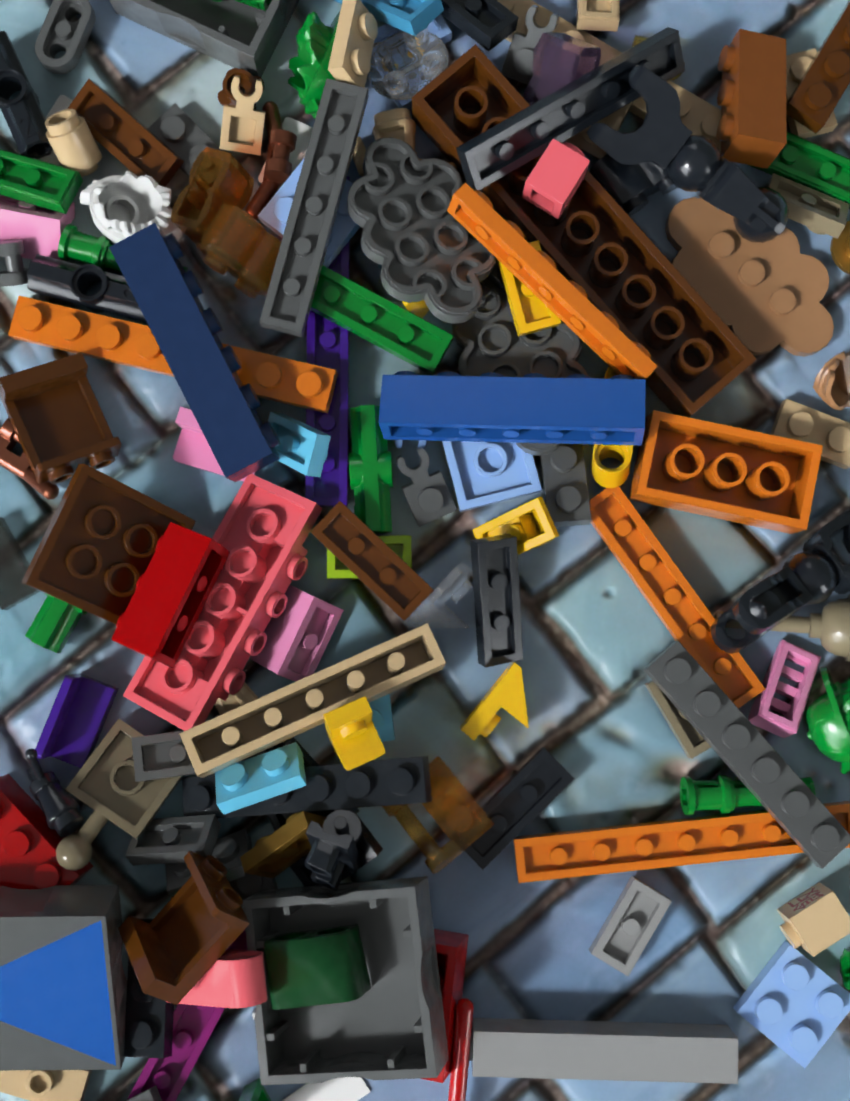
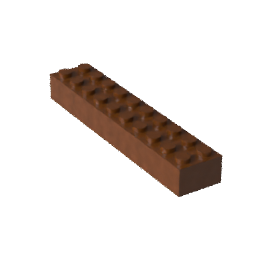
M475 44L412 97V120L415 121L450 162L457 165L458 172L465 178L456 148L530 105ZM543 154L479 190L490 199L495 211L501 213L520 227L527 242L539 240L541 251L553 259L557 267L556 269L568 281L578 283L586 291L588 300L596 308L612 315L619 324V330L631 341L642 344L649 351L651 360L658 367L646 378V384L673 414L691 417L757 360L588 170L584 180L559 219L554 218L522 198L525 181Z

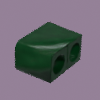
M358 924L284 933L264 943L271 1005L274 1010L349 1002L359 999L371 989Z

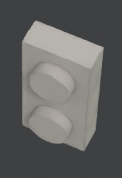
M631 876L590 946V953L626 976H629L672 901L669 897Z

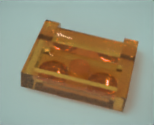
M439 756L429 763L432 802L422 803V805L450 839L449 842L443 847H439L408 807L409 804L381 806L389 817L394 816L411 837L427 858L425 864L433 874L444 869L495 824Z

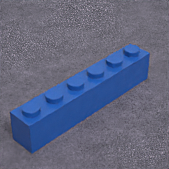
M399 371L394 375H382L378 423L383 438L386 440L642 446L645 432L646 379H635L629 375H615L610 379L591 378L584 374H572L566 378H548L539 373H530L523 377H504L494 372L483 373L480 376H461L455 372H441L437 376L418 375L411 371Z

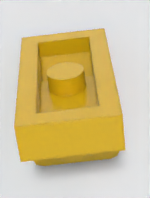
M542 496L472 529L476 539L503 534L516 536L518 555L547 544L559 536Z
M515 662L509 664L461 724L460 730L475 741L479 734L486 738L501 720V717L496 714L501 707L525 727L529 728L522 668Z
M366 696L323 714L327 736L346 771L357 768L385 754V748L372 721L373 712Z

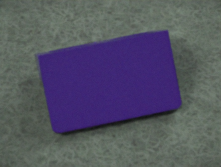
M81 673L66 675L35 748L38 754L37 758L44 759L51 756L82 768L94 751L119 688Z

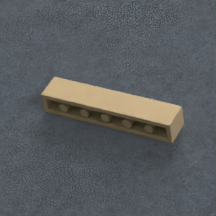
M428 623L179 734L196 775L204 778L324 724L323 714L363 696H366L368 703L441 671L446 661Z

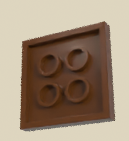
M84 463L79 464L21 583L116 625L120 615L125 612L136 591L139 577L146 571L155 553L157 541L165 533L169 523L172 522L192 530L196 521Z

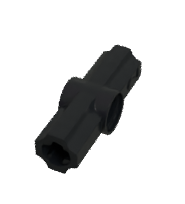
M1 31L0 108L20 154L40 159L50 155L53 150L46 137V119L40 108L39 97L27 79L8 34L5 31ZM21 91L18 97L9 100L13 93Z
M39 254L30 261L27 271V288L31 292L85 305L94 312L108 311L146 321L124 276L105 272L94 264L77 265ZM102 281V287L97 294L92 296L86 295L90 284Z

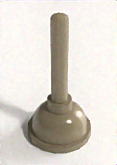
M850 594L845 599L829 602L823 607L821 613H810L809 617L790 616L771 631L808 633L809 638H819L821 645L826 651L842 656L845 661L850 662ZM717 611L714 618L717 619L725 611ZM735 619L726 623L725 627L744 629Z

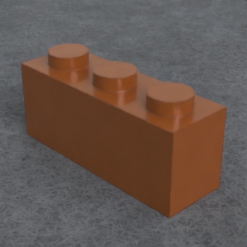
M739 29L730 45L723 47L718 60V71L722 72V83L717 95V104L721 106V119L718 123L716 138L718 141H721L720 154L722 158L728 159L731 162L768 169L787 144L786 39Z

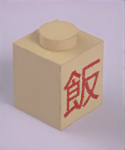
M820 882L777 909L785 922L780 925V929L794 949L800 946L813 957L850 934V916L834 891Z

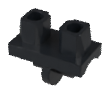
M345 809L336 810L329 814L324 821L323 828H321L319 823L311 820L306 831L311 850L306 858L305 865L306 868L312 871L310 877L313 882L337 891L345 871L356 874L361 864L356 847L362 835L361 821L355 813Z

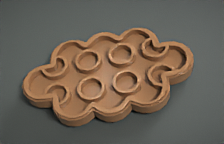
M692 197L677 203L668 215L665 225L667 239L678 251L671 264L753 355L767 354L780 345L793 355L805 357L814 355L827 346L833 336L834 324L832 316L820 301L828 291L830 280L828 271L820 260L811 255L800 254L799 241L793 231L786 227L773 240L764 243H754L744 239L738 233L733 221L734 216L721 209L718 210L705 200Z

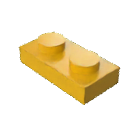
M539 240L530 242L537 251H541ZM497 259L518 337L559 326L561 320Z

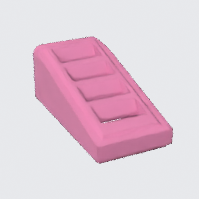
M781 640L762 681L765 690L756 696L748 720L753 725L782 738L796 734L821 656ZM787 659L805 667L803 672L801 673L785 666V660ZM780 676L798 683L796 688L779 681ZM776 692L791 699L790 703L788 704L774 698V693ZM769 709H772L778 713L783 714L784 717L779 716L773 712H770Z

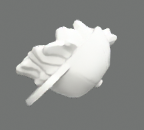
M126 171L125 175H111L101 180H93L92 184L87 186V189L80 192V203L89 205L94 224L114 244L153 223H156L166 235L172 232L179 243L182 240L184 228L181 219L170 207L172 190L159 185L151 176L144 175L138 177L131 171Z

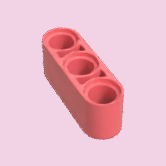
M227 949L178 1004L221 1008H247L265 1003L268 1000L263 952Z

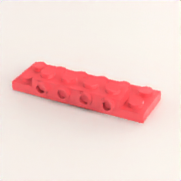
M253 474L248 475L212 539L230 551V554L174 668L145 656L125 690L123 697L186 731L206 721L218 698L226 701L229 694L234 695L239 692L246 679V673L243 671L251 655L257 656L266 644L267 635L264 631L272 617L278 618L287 606L288 598L285 593L292 580L297 581L301 579L307 570L308 559L305 556L308 550L302 545L320 515L322 508L316 502Z

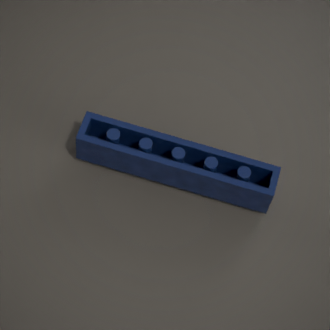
M153 223L110 246L109 248L225 478L237 482L279 460L280 457L275 447L281 444L270 422L267 421L263 424L255 410L261 407V403L249 383L243 386L236 372L242 368L239 359L230 345L223 347L217 333L223 331L221 324L210 307L204 310L198 298L199 295L204 293L192 270L185 272L179 258L185 255L174 234L171 232L166 235L156 223Z

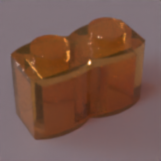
M206 147L193 163L189 176V185L182 190L175 201L171 222L196 245L220 252L228 244L234 233L237 222L236 215L243 210L251 197L254 179L231 153Z
M222 204L196 245L206 255L203 262L222 275H225L228 271L236 279L234 286L247 296L254 299L257 295L266 297L281 241L267 232L260 223L239 207Z

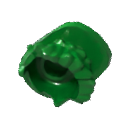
M316 12L309 13L302 28L296 34L298 57H293L289 60V68L295 77H290L288 84L299 92V103L305 106V114H311L314 119L317 115L326 79L335 80L328 71V65L340 12L336 15L330 27L325 26L321 22Z
M827 666L820 667V672L826 693L811 703L807 709L806 719L809 729L807 736L809 740L814 741L822 754L833 761L840 762V772L847 774L850 771V677L843 683L837 681L834 684Z

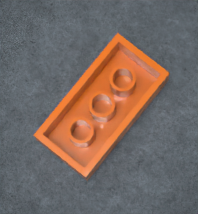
M653 410L645 418L642 446L639 445L628 499L783 533H798L807 530L823 445Z

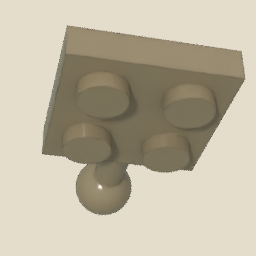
M119 718L65 789L70 795L94 811L77 834L66 836L59 842L56 848V859L64 869L79 870L88 864L92 856L91 843L108 820L138 840L183 778V776L136 782L131 738L144 735Z

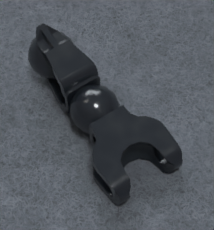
M634 65L629 72V83L646 102L647 114L643 124L634 132L624 134L610 128L605 123L592 124L586 132L590 140L620 164L637 165L650 161L663 169H667L669 178L676 187L684 191L696 192L706 202L734 216L733 221L736 230L744 239L754 243H764L780 235L786 228L789 214L784 197L778 191L771 188H757L738 166L728 159L721 157L719 148L711 139L702 135H691L693 132L682 123L680 118V101L677 91L646 67Z
M850 510L824 525L804 544L803 552L791 556L784 563L782 570L765 578L749 589L730 609L714 621L711 626V636L721 650L730 654L740 652L799 611L803 606L826 601L833 591L837 594H846L850 591V564L842 566L839 558L830 551L833 547L831 538L843 531L842 542L850 554ZM733 619L737 620L746 630L745 637L742 639H732L729 637L725 630L726 623Z

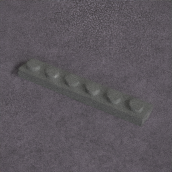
M326 79L259 323L261 327L299 337L304 335L369 97L368 88Z
M674 641L643 669L816 867L823 869L850 844V834L679 641Z

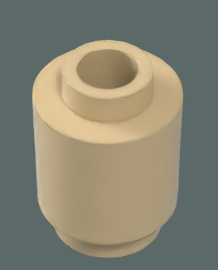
M65 109L47 118L45 121L47 128L46 137L61 166L78 171L81 177L93 173L98 168L97 163L102 159V153L85 119L78 116L75 109Z

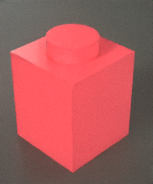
M553 138L525 181L522 198L554 218L559 219L584 180L590 160L585 158L584 153L577 146L567 142L562 144Z

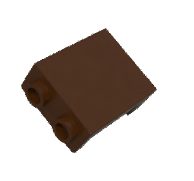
M82 352L0 377L1 401L38 484L50 480L51 484L66 481L73 477L79 464L84 463L94 469L106 467L116 460L115 457L118 456L122 446L119 437H113L86 377L88 366Z
M189 851L184 856L192 876L150 923H147L129 915L118 928L142 992L178 1005L250 924L241 907L243 904L241 896L230 886L225 876L227 874L226 867L212 855L203 857L193 851Z

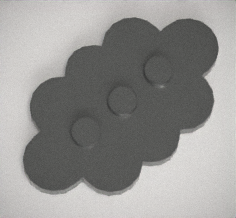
M389 137L380 138L372 142L365 152L363 162L364 176L352 184L347 199L349 216L356 224L363 228L361 238L362 251L367 258L382 265L380 274L382 286L395 299L408 303L424 300L431 313L443 322L457 324L473 318L480 307L483 295L480 281L486 279L492 272L496 263V257L447 212L453 194L462 186L459 172L445 160L436 158L419 160L412 147L400 139Z
M487 278L480 282L491 290L490 295L485 301H481L480 307L473 318L464 323L452 324L455 341L463 349L458 360L461 376H480L488 372L499 373L504 377H523L530 373L543 374L548 378H566L572 374L588 375L585 368L577 362L582 352V340L562 320L559 326L518 337L505 288H498ZM516 443L525 453L534 456L550 454L561 445L555 443Z

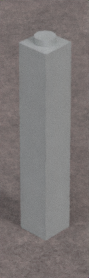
M473 1018L469 1061H471L473 1077L738 1084V1037L728 1025Z

